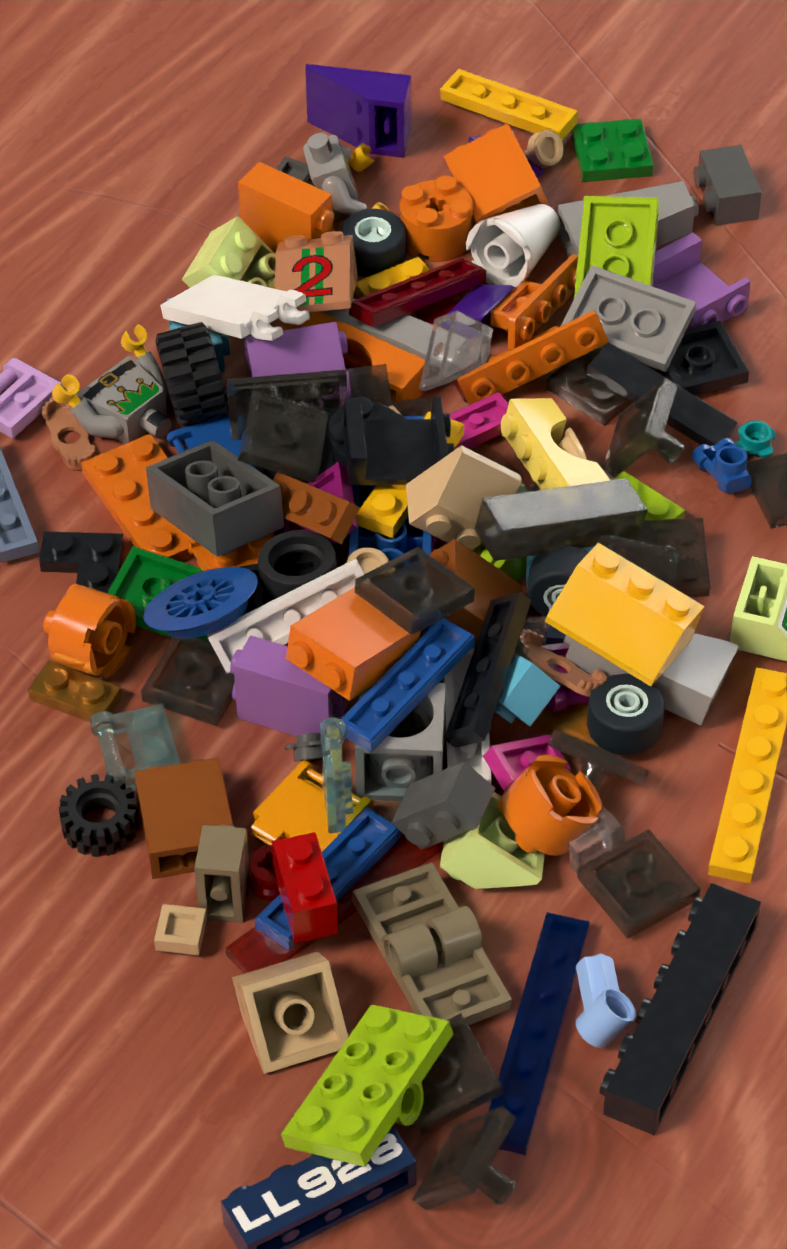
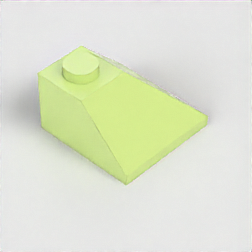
M495 792L476 829L444 841L440 868L447 871L452 878L461 880L474 889L537 885L542 880L545 854L540 851H536L533 854L527 853L518 846L515 841L516 833L497 807V800L501 796Z

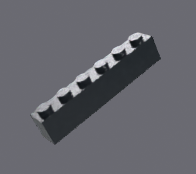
M714 883L710 884L704 898L696 897L688 916V921L691 922L687 931L680 929L671 949V955H674L670 965L664 963L661 965L654 981L653 988L656 989L652 1000L648 998L643 1000L636 1017V1023L639 1025L634 1035L627 1033L621 1043L618 1052V1058L621 1061L617 1069L609 1068L603 1078L599 1094L605 1096L603 1115L655 1136L757 929L761 901Z

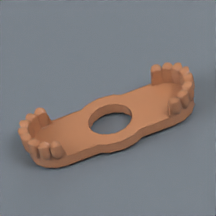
M50 397L49 401H45V406H42V416L45 418L46 425L50 431L51 445L59 451L67 467L74 470H82L81 462L95 456V444H90L88 432L69 411L71 408L69 403L60 404L53 397ZM66 431H75L80 434V439L74 443L67 444L61 442L59 436Z
M524 629L520 633L515 649L516 654L533 663L552 680L560 682L571 690L590 697L593 689L602 686L607 681L606 678L608 676L601 672V669H596L590 675L578 668L569 659L543 647V634L538 635L536 631L532 632L530 629L527 631ZM548 664L560 665L563 668H565L568 671V673L557 672L553 670Z

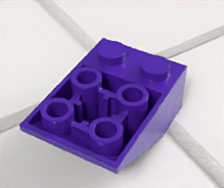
M306 64L308 123L332 135H337L339 139L355 147L361 144L368 145L372 150L369 154L405 158L412 131L411 75Z

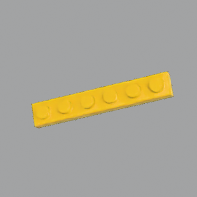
M756 667L709 863L708 875L751 884L787 726V673Z

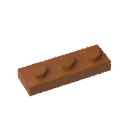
M276 472L273 481L281 487L284 520L311 532L321 534L323 537L342 545L360 508L347 500Z

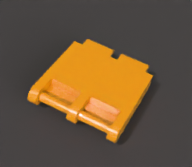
M303 760L253 812L254 823L251 826V830H253L251 835L267 845H272V841L316 832L322 852L366 807L372 810L374 800L367 796L360 798L343 788L342 781L337 778L328 779L313 770V764ZM310 777L318 783L322 784L323 786H325L324 789L310 782L306 778ZM337 796H342L343 798L352 802L356 806L352 807L351 805L337 798Z

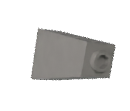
M684 181L607 195L613 197H654L659 199L660 208L656 248L693 232L694 216L698 215V203L695 195L689 194ZM584 200L558 205V217L561 224L558 236L568 258L572 254L578 255Z
M694 633L692 640L654 683L662 693L665 702L664 709L701 726L729 672L739 645ZM565 636L564 643L570 646L566 658L581 670L592 675L596 669H601V672H604L608 677L617 674H629L571 637Z

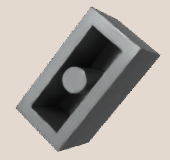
M742 145L700 151L698 166L693 169L694 182L697 188L702 189L705 210L712 213L716 225L758 220L762 192Z
M464 761L410 783L391 823L405 834V837L411 843L417 845L420 849L427 848L476 829L494 793L495 787Z

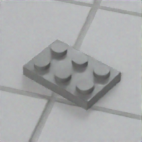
M591 265L561 326L590 311H595L609 343L643 364L666 372L694 316L696 302Z

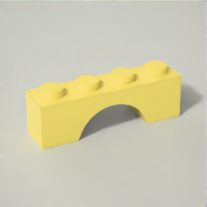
M552 398L510 399L507 412L501 420L502 435L507 439L560 519L603 518L613 484L597 462L575 457L557 446L561 442L567 419Z

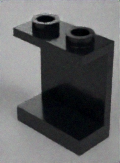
M433 397L430 419L363 420L361 398H345L342 427L348 485H406L454 451V444L447 443L446 437H450L451 420L449 413H443L441 397Z

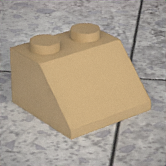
M461 445L406 484L409 524L448 543L453 539H457L473 550L497 534L521 483V475Z
M314 952L232 977L243 1022L264 1074L339 1051L347 1040L348 1033L329 960L320 953Z

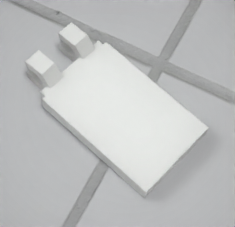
M214 274L160 305L163 319L186 325L203 322L210 331L242 339L251 334L256 339L274 341L283 335V330L279 326L272 327L269 324L278 318L283 323L300 325L310 319L309 311H299L296 308L306 302L304 293L292 289L289 291L278 290Z

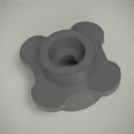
M321 733L297 735V743L285 745V750L293 749L294 762H301L303 760L315 761L327 759V746L335 744L334 741H323Z

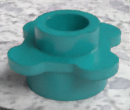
M755 420L739 427L738 435L740 440L735 444L744 449L748 455L767 458L773 454L771 443L776 439V432L767 423Z

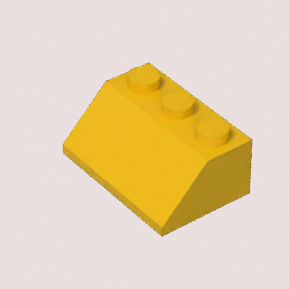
M597 543L576 566L547 614L545 622L647 685L652 686L692 640L705 606L600 543Z

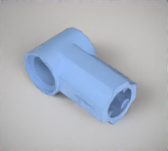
M600 953L592 957H583L576 964L584 1011L576 1019V1027L586 1042L594 1047L604 1048L633 1021L636 1013L629 998L619 991L613 958Z

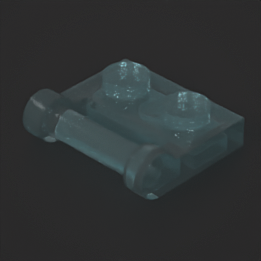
M163 703L117 714L102 711L90 718L91 730L93 735L98 737L107 769L104 778L106 774L112 775L114 784L120 778L126 782V788L131 787L135 789L134 771L145 770L153 766L163 767L180 764ZM126 732L135 768L127 769L123 767L115 734Z
M332 717L325 719L320 725L323 759L322 786L328 833H339L346 828L345 814H353L352 773L350 761L343 762L342 743L346 739L345 723L341 719Z

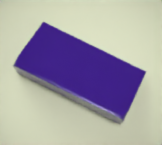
M479 284L443 318L442 322L469 338L475 339L490 325L491 311L514 290V286Z

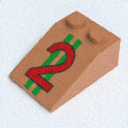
M331 231L321 234V238L306 240L305 235H293L284 238V242H279L276 250L275 289L283 291L292 289L304 293L306 302L296 307L299 311L318 312L351 308L358 280L353 235L343 236L341 231Z

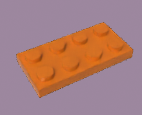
M151 434L81 462L83 475L133 546L180 562L195 557L194 554L191 555L188 551L189 540L192 538L150 507L146 467L168 458Z

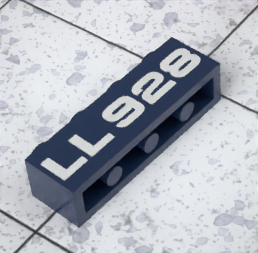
M392 1126L365 1167L312 1154L311 1157L294 1165H284L277 1168L268 1178L252 1186L245 1185L235 1189L227 1198L221 1200L223 1224L238 1249H290L415 1186L416 1160L394 1126Z

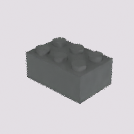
M214 440L146 467L151 509L217 557L229 554L238 547L254 540L263 539L270 533L284 528L280 485Z

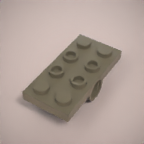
M432 862L353 890L352 902L415 1014L447 1020L450 1022L452 1031L511 1009L512 998L482 949L481 931L474 914L467 906L460 908L457 906Z

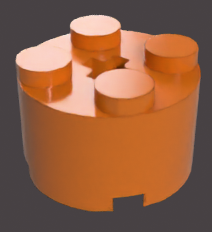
M444 175L436 180H428L406 186L402 190L400 219L405 224L406 251L414 257H418V254L429 256V261L444 262L461 256L467 250L466 241L469 231L473 228V200L468 191L457 184L455 178Z
M76 583L72 584L56 610L49 611L44 619L43 631L49 634L48 647L51 660L92 676H112L123 665L131 647L125 645L128 632L135 634L136 614L133 605L127 600Z
M538 756L497 800L499 811L504 815L506 821L516 833V843L527 853L533 854L536 851H540L553 856L565 854L594 825L599 818L597 814L602 810L600 796L591 781L581 771L575 776L564 767L569 762L557 756Z

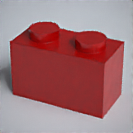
M316 832L272 841L274 875L294 943L338 934L337 902Z

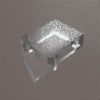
M603 807L597 814L599 818L594 823V827L568 842L571 868L580 878L590 874L613 859L619 858L626 851V837L622 825Z

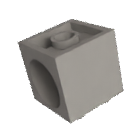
M438 683L372 753L355 744L357 796L360 798L367 796L372 800L402 801L410 783L444 770L446 683ZM367 689L366 691H364L363 693H361V694L359 695V700L364 696V694H365L369 689Z

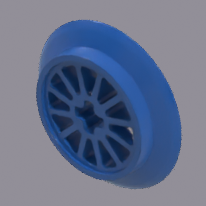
M241 567L215 568L188 576L170 585L150 601L144 611V621L149 627L166 631L167 634L175 638H195L216 632L233 623L246 611L248 599L254 593L258 584L257 576L251 570Z

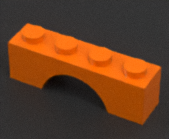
M322 311L309 312L310 319L300 325L283 322L279 325L284 331L336 322L338 332L344 331L347 340L348 354H343L344 364L358 368L369 377L372 402L380 403L387 407L393 405L401 415H404L428 388V361L391 345L383 339H378L365 333L353 325L326 315Z

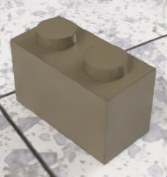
M202 825L194 867L198 908L206 909L207 920L243 923L250 885L247 829L236 828L231 825Z

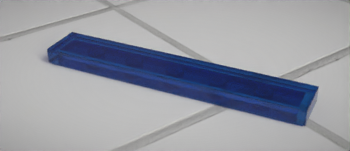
M546 913L482 1131L481 1145L521 1155L527 1154L576 979V964L582 958L589 933V921Z

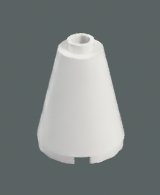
M538 204L484 219L477 223L468 234L466 249H471L474 259L471 262L486 269V283L489 285H512L517 287L527 279L559 233L561 227L560 219L554 209L545 204Z

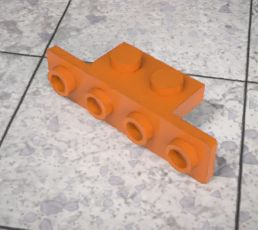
M572 254L543 284L524 280L491 311L490 326L502 328L508 332V350H513L529 341L542 324L547 323L549 317L559 307H562L565 301L575 292L578 255Z
M590 311L560 327L554 326L532 337L529 341L513 350L507 349L489 358V362L460 375L457 381L468 404L471 405L499 392L503 395L607 344L608 338L597 313Z

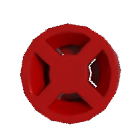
M272 845L260 847L253 852L249 859L250 886L258 898L273 901L280 894L273 870Z

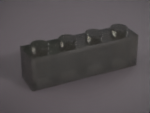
M627 478L483 498L475 531L493 560L499 561L540 555L547 551L554 553L563 549L566 545L587 548L594 547L597 543L608 545L638 540L648 509Z

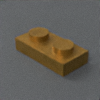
M50 660L47 661L28 688L30 700L103 727L122 699L121 687Z

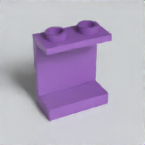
M693 232L655 252L652 287L696 302V311L688 328L717 321L724 322L733 316L740 315L748 308L751 282L745 277L728 286L700 262L702 240Z

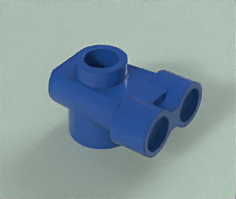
M724 438L714 446L700 445L692 452L693 461L702 472H708L718 482L717 486L722 492L731 494L748 489L751 486L752 478L746 469L747 453L744 449L738 447L731 438Z

